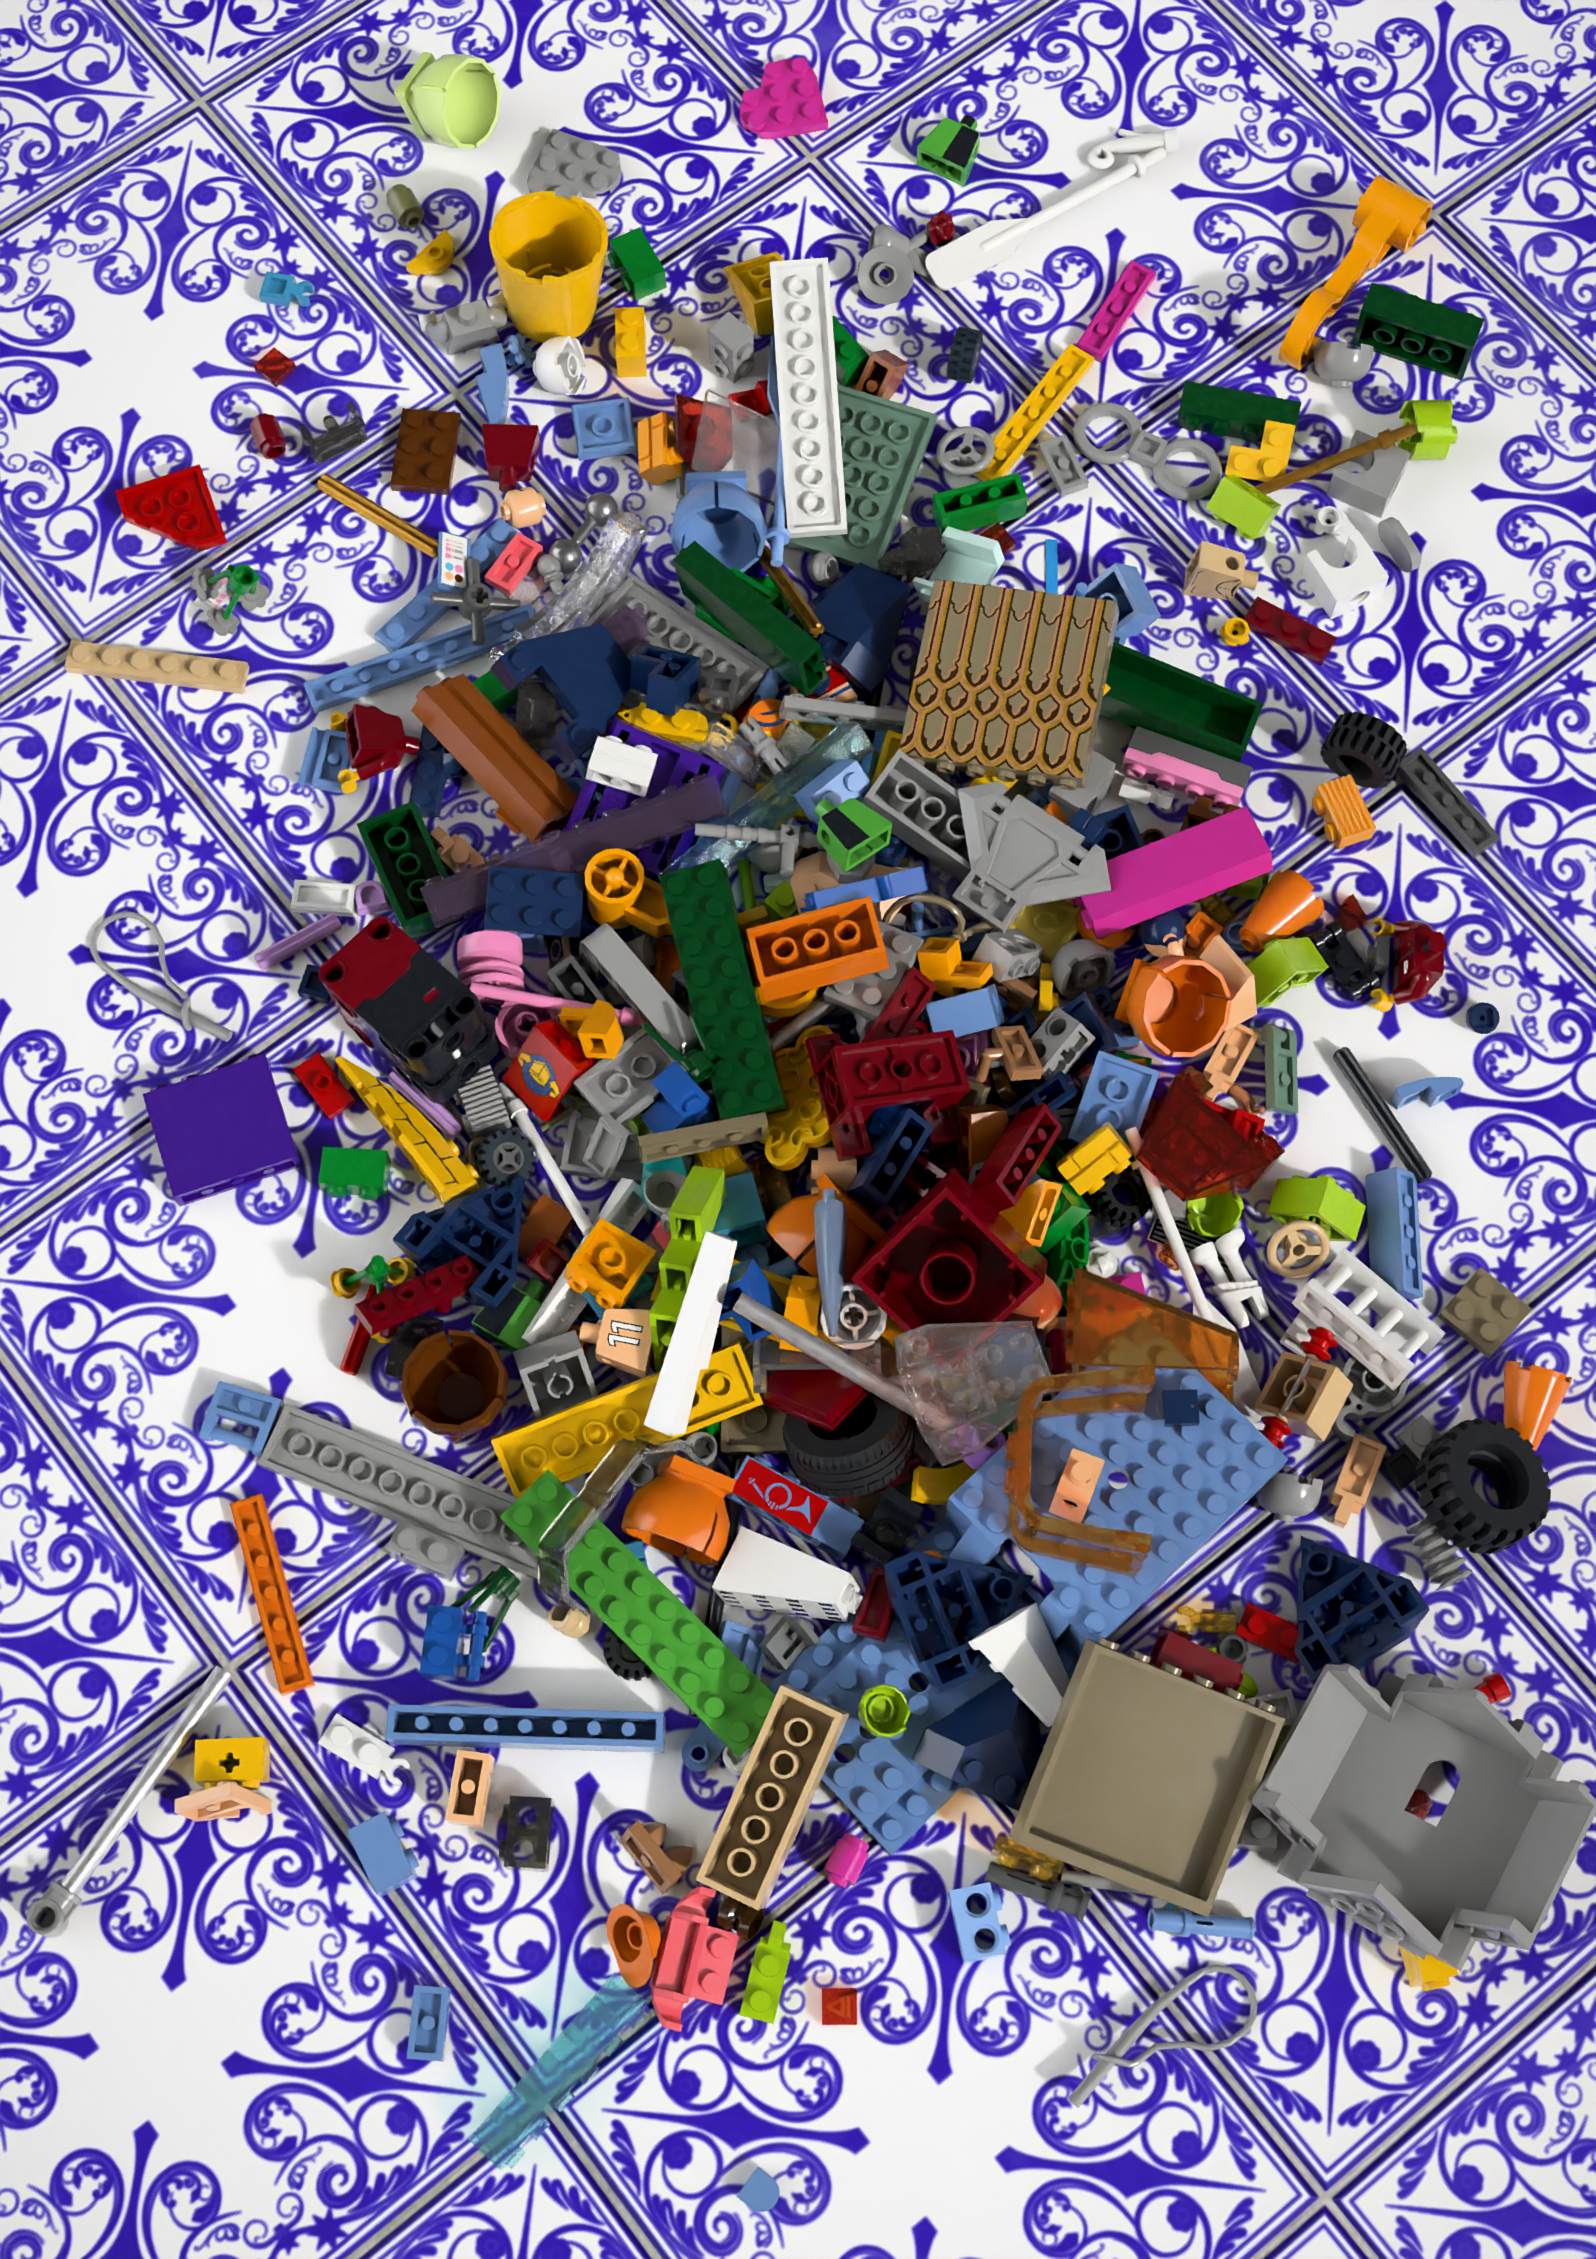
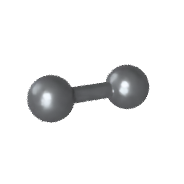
M600 492L590 496L585 504L587 519L571 539H560L551 546L549 554L555 556L561 566L560 572L570 573L576 570L582 561L580 546L596 526H607L616 519L618 506L611 495Z

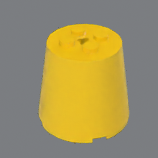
M540 191L525 194L510 201L496 214L495 222L491 230H489L490 248L510 319L514 327L521 334L538 342L544 343L550 338L558 336L576 338L590 327L595 317L608 247L606 223L595 207L572 195V198L555 196V191Z

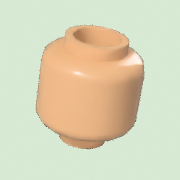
M532 487L508 491L505 494L504 502L500 503L501 516L504 521L508 520L515 529L537 525L541 522L542 516L546 514L544 497L541 492L537 493Z

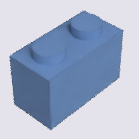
M840 758L798 791L794 797L808 819L819 822L820 817L814 811L820 801L828 799L837 807L849 798L856 799L869 789L872 784L857 760Z
M383 1811L347 1830L376 1895L382 1897L418 1878L415 1868L420 1865L411 1847L405 1850L400 1840V1837L405 1834L396 1816L390 1818Z

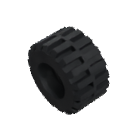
M1345 712L1338 716L1321 747L1320 753L1324 763L1338 776L1346 777L1351 774L1356 785L1378 789L1379 787H1386L1392 781L1407 753V744L1402 739V735L1383 720L1361 712Z

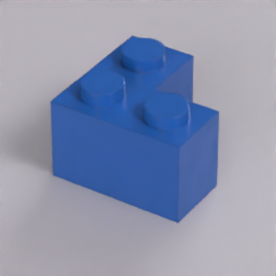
M674 1061L651 1082L663 1097L640 1118L653 1133L710 1123L719 1114L717 1105L687 1072Z
M753 1258L732 1266L719 1322L733 1317L750 1342L772 1334L732 1309L742 1292L783 1317L785 1304Z

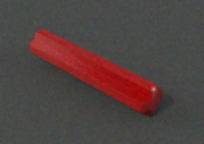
M370 1284L365 1299L377 1295L376 1286ZM359 1319L356 1321L340 1365V1370L343 1373L352 1376L358 1374L371 1339L369 1332Z

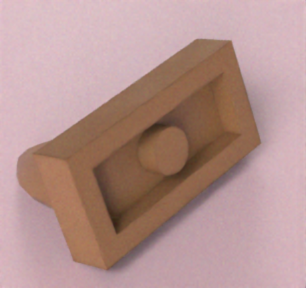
M1036 975L998 982L991 976L986 982L988 985L995 983L997 992L1010 1001L1006 1008L1016 1015L1026 1007L1030 1010L1038 993V979Z
M638 1820L626 1830L620 1841L663 1895L676 1884L687 1869L692 1858L693 1848L689 1846H676L662 1851L660 1846L665 1839L666 1824L660 1822L641 1824Z

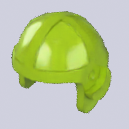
M1215 1181L1197 1185L1187 1197L1186 1217L1188 1220L1187 1226L1190 1231L1195 1230L1198 1234L1210 1238L1229 1233L1238 1223L1244 1209L1240 1195L1238 1193L1234 1195L1224 1184Z

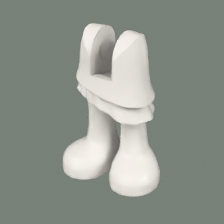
M1242 1228L1223 1235L1215 1243L1211 1241L1202 1244L1188 1253L1190 1261L1193 1264L1202 1266L1216 1285L1210 1290L1218 1295L1216 1299L1223 1305L1229 1317L1239 1329L1249 1326L1248 1316L1241 1304V1301L1245 1299L1258 1320L1269 1316L1262 1287L1259 1286L1258 1280L1251 1278L1239 1254V1247L1245 1240ZM1217 1251L1224 1259L1235 1282H1230L1218 1260Z

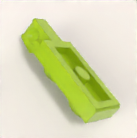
M774 1920L769 1938L760 1937L759 1945L757 1944L740 2016L774 2025L791 1956V1944L783 1942L787 1923Z

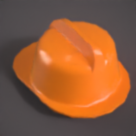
M619 1904L613 1907L608 1914L606 1923L607 1937L615 1954L623 1980L630 1987L639 1988L645 1985L650 1978L653 1959L657 1957L661 1941L660 1929L654 1917L647 1912L636 1911V1909L628 1904Z

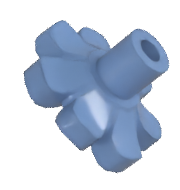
M510 335L506 339L510 353L505 356L507 364L513 366L516 363L519 365L524 363L530 369L533 367L536 354L531 352V347L525 343L522 335Z

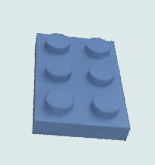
M1099 1050L1067 1142L1078 1145L1106 1122H1109L1130 1147L1124 1131L1133 1127H1137L1138 1132L1140 1131L1160 1071Z

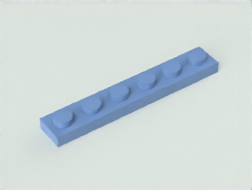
M502 518L496 521L471 545V559L479 560L480 581L517 533ZM438 576L374 634L376 640L389 652L412 645L453 607L431 604L430 602L431 592H439Z

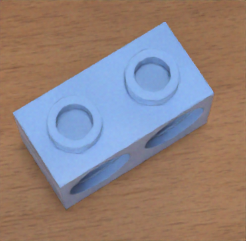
M990 1882L949 1891L948 1898L963 1964L1005 1955V1946L1011 1944L1006 1924L1000 1925L997 1911L1002 1910L998 1889L992 1890ZM978 1895L984 1899L986 1909L983 1913L973 1914L968 1910L966 1901L970 1896ZM986 1930L992 1934L994 1938L993 1947L988 1950L977 1947L974 1937L978 1931Z

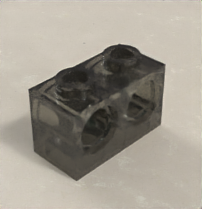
M510 1795V1803L504 1804L502 1825H507L506 1839L500 1840L499 1861H504V1867L507 1870L549 1871L555 1803L552 1798ZM524 1808H534L537 1813L535 1821L529 1825L520 1824L518 1819L519 1813ZM524 1842L531 1843L533 1845L532 1856L524 1861L518 1860L515 1856L518 1845Z

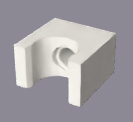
M1359 530L1349 534L1343 555L1344 559L1349 563L1348 567L1335 568L1328 565L1317 550H1313L1305 556L1301 574L1330 619L1382 596L1389 578Z

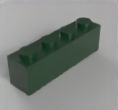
M1185 381L1176 427L1184 428L1188 431L1213 433L1219 437L1240 438L1246 442H1262L1266 420L1292 424L1297 427L1301 402Z

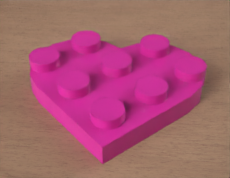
M805 58L782 59L765 65L762 87L747 90L742 95L740 122L745 131L749 130L752 133L758 134L759 139H778L828 130V119L817 76Z

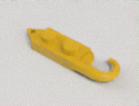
M640 702L638 707L618 712L620 719L677 742L689 744L697 742L722 746L732 743L739 734L737 719L726 713L722 714V718L730 723L731 729L725 734L708 732L707 719L698 711L680 709L675 715H662L656 710L646 708V703Z

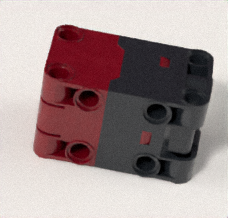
M380 916L372 919L368 925L328 961L323 963L319 969V978L345 1023L367 1046L380 1054L410 1085L415 1086L433 1103L440 1104L449 1100L458 1092L460 1087L478 1073L481 1067L488 1064L499 1053L500 1043L493 1028L484 1020L485 1013L475 993L387 917ZM484 1038H487L486 1041L479 1043ZM441 1081L438 1085L432 1086L433 1083Z

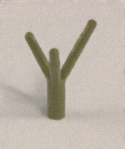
M566 1092L563 1098L574 1101L575 1104L540 1126V1131H546L571 1115V1109L577 1111L580 1108L593 1107L582 1095Z

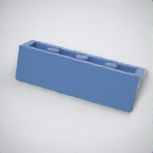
M1397 1166L1367 1174L1365 1180L1370 1269L1401 1296L1412 1300L1422 1298L1423 1282L1416 1176L1413 1172Z

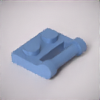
M219 1381L200 1430V1439L222 1441L252 1450L253 1455L261 1457L272 1434L283 1402L279 1398ZM220 1417L259 1429L257 1437L254 1438L217 1426L218 1419Z

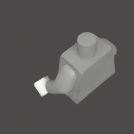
M499 291L494 296H486L488 305L484 300H477L446 309L443 312L441 321L438 323L435 311L425 315L418 314L421 331H426L435 343L444 344L447 355L500 341L497 328L503 327L507 322L505 310L507 305L503 293Z

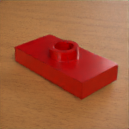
M319 1052L293 1069L297 1078L329 1121L356 1103Z

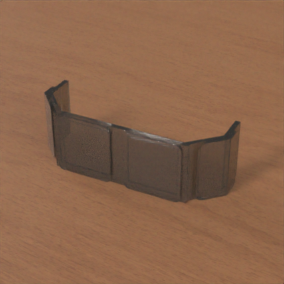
M662 1433L634 1436L636 1440L622 1438V1440L617 1441L584 1482L585 1487L577 1497H573L541 1536L540 1544L537 1546L540 1550V1557L537 1560L538 1588L552 1600L586 1617L590 1614L569 1595L568 1555L648 1454L670 1452L672 1455H677L705 1466V1463L696 1456L697 1452L685 1441Z

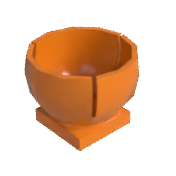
M1169 955L1163 956L1151 963L1135 958L1114 1019L1131 1024L1135 1036L1159 1055L1194 1057L1214 1046L1228 1025L1232 1000L1226 997L1231 996L1223 975L1199 957ZM1209 993L1221 994L1225 997L1211 995Z
M824 1172L816 1181L820 1187L818 1193L792 1198L774 1212L765 1226L773 1239L794 1260L803 1254L804 1257L798 1264L812 1277L818 1278L814 1234V1204L823 1199L824 1189H835L836 1200L843 1202L847 1208V1249L844 1283L853 1281L851 1279L860 1257L867 1251L868 1240L873 1238L877 1242L886 1231L867 1208L848 1195L846 1190Z
M672 1455L660 1462L656 1473L660 1476L648 1482L634 1493L624 1512L621 1524L622 1531L636 1540L642 1539L644 1544L682 1559L687 1547H690L685 1557L686 1560L704 1565L718 1566L726 1552L731 1529L724 1497L732 1493L736 1480L677 1455Z

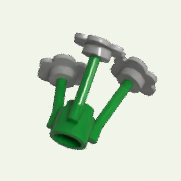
M230 564L226 570L214 575L212 568L204 570L198 567L192 572L193 580L190 582L192 589L196 590V595L200 600L217 598L219 595L218 590L222 587L221 579L229 577L228 585L233 592V596L227 608H222L220 611L211 608L207 612L209 617L207 624L213 627L220 636H226L228 633L236 634L240 622L231 613L237 602H242V607L245 610L253 611L256 607H264L266 604L265 599L269 596L268 587L260 585V576L248 565L243 564L234 567Z

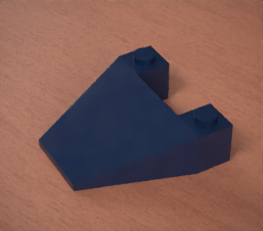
M601 623L522 640L500 656L491 666L490 670L508 693L535 673L573 720L548 741L565 765L569 766L595 745L597 737L603 735L630 689L631 660Z

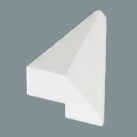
M1037 1603L1019 1609L999 1624L989 1627L968 1643L974 1650H980L991 1661L989 1666L994 1672H1001L1014 1686L1012 1688L1014 1693L1047 1727H1050L1054 1723L1070 1681Z

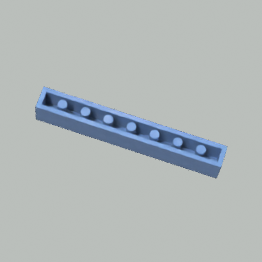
M388 1704L386 1740L391 1745L664 1753L666 1718L664 1712Z

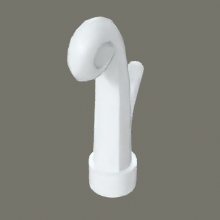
M1177 128L1163 129V132L1157 133L1119 129L1118 134L1124 138L1097 145L1089 153L1088 161L1092 167L1104 170L1114 162L1113 154L1150 152L1161 146L1165 149L1166 153L1178 152Z

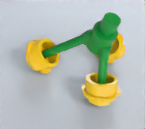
M375 1255L372 1257L369 1265L358 1273L351 1268H340L339 1271H334L330 1277L332 1291L338 1297L343 1296L345 1299L353 1298L361 1287V1279L366 1277L372 1285L376 1286L377 1294L384 1291V1284L387 1280L395 1287L404 1283L409 1278L415 1277L414 1263L407 1257L401 1258L399 1256L386 1263L382 1256ZM397 1326L396 1335H400L402 1327ZM379 1333L371 1336L377 1339L379 1343H390L397 1338L395 1335L393 1338L384 1339Z

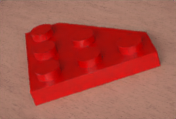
M200 464L115 491L122 514L127 523L198 552L227 543Z

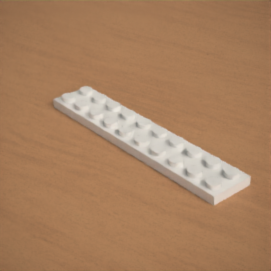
M828 257L770 262L787 530L790 532V538L848 534Z

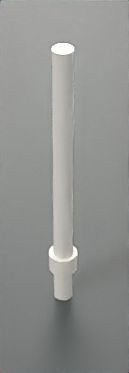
M506 1082L500 1083L498 1088L506 1103L507 1113L512 1120L518 1123L525 1137H528L530 1140L529 1144L534 1146L536 1156L582 1234L589 1235L594 1227L527 1115L528 1109L523 1100L516 1097L512 1088Z

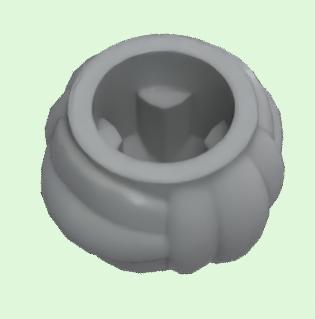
M825 551L815 554L807 565L808 575L817 585L824 586L836 579L839 571L836 558Z

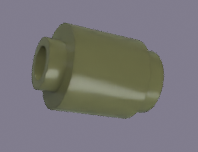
M403 184L391 187L386 194L387 205L399 225L403 228H413L419 225L424 217V210L412 190Z

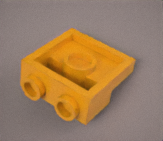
M600 1218L568 1263L564 1278L568 1280L569 1287L578 1293L587 1291L596 1296V1302L605 1309H612L613 1307L622 1309L636 1289L639 1279L655 1258L657 1250Z

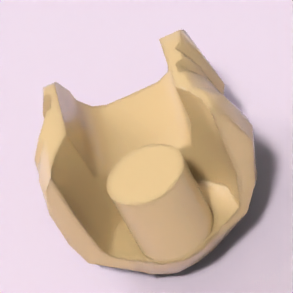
M553 1606L547 1614L549 1624L563 1635L571 1638H580L589 1631V1609L572 1606L568 1611V1608Z

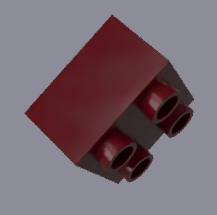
M953 1168L860 1257L851 1279L948 1373L1044 1283L1048 1260Z

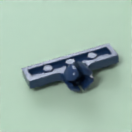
M423 724L409 802L415 801L422 818L440 817L447 780L452 777H465L469 773Z

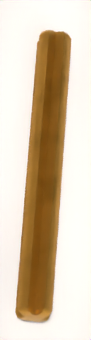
M323 474L318 480L319 490L430 557H437L439 541L329 474Z
M764 545L762 555L758 560L808 634L813 638H817L819 634L824 632V626L783 567L771 565V550L768 546Z

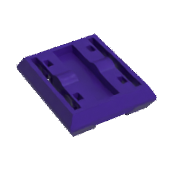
M613 716L605 737L615 736L619 739L623 738L627 740L626 745L633 747L644 745L649 747L653 753L658 754L646 797L610 786L606 787L586 779L557 846L589 859V861L595 854L606 849L619 848L629 851L639 859L644 868V876L660 884L659 875L684 868L697 837L695 835L696 823L703 822L727 763ZM698 771L706 773L707 776L690 818L687 821L680 817ZM685 774H686L685 782H686V783H689L690 786H688V785L682 783V781H683V779H684V777H685ZM596 792H600L603 794V797L585 838L581 837L579 833L582 822L585 821ZM596 818H597L596 826L601 827L600 830H598V829H596V828H593V825H594V822H595ZM678 825L685 829L665 872L658 869V865L669 839L673 836ZM656 842H657V846H656L655 851L660 852V853H661L660 855L655 854V853L652 852L653 849H654V847H655Z

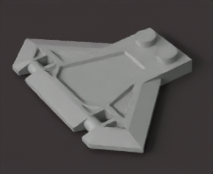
M1000 781L958 789L971 871L952 895V899L1004 934L1025 906L1111 891L1103 848L1095 844L1088 851L1081 846L1085 839L1083 835L1020 794L1013 800L1005 797L1004 794L1008 787ZM996 806L1004 810L1001 816L993 811ZM1072 856L1081 861L1078 866L1070 862Z

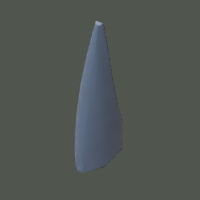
M824 1189L823 1199L814 1204L815 1250L820 1294L829 1337H835L845 1273L847 1208L843 1202L836 1200L835 1189Z

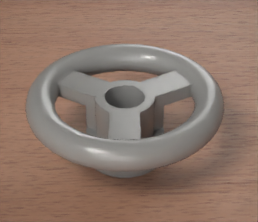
M964 426L949 431L941 438L937 446L936 456L941 467L947 472L959 476H968L984 470L991 463L995 454V445L991 436L984 430ZM964 436L963 443L957 449L945 452L947 445L953 439ZM974 436L980 438L985 443V456L980 455L974 450L972 445ZM955 460L956 466L951 464L950 461Z

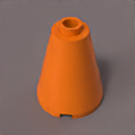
M1281 869L1277 870L1239 930L1242 946L1250 952L1261 953L1264 951V945L1275 938L1285 939L1317 920L1323 914L1324 903L1321 896L1316 900L1311 891L1315 887L1301 874L1293 870L1286 869L1284 872H1281Z
M1506 1361L1504 1366L1503 1423L1506 1429L1512 1427L1520 1432L1519 1437L1523 1440L1528 1439L1534 1446L1532 1450L1537 1451L1571 1384L1572 1377H1566V1374L1536 1365L1522 1368L1520 1367L1521 1362Z

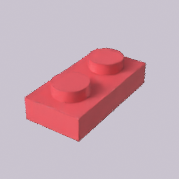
M517 532L484 576L485 583L511 596L542 555L543 546Z

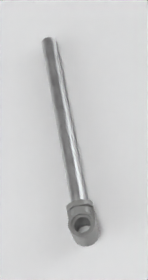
M216 1665L62 1882L58 1883L54 1880L42 1898L30 1906L26 1921L28 1927L33 1932L46 1938H55L67 1929L69 1918L82 1901L77 1895L233 1676ZM48 1910H53L55 1913L54 1922L44 1928L41 1924L42 1915Z

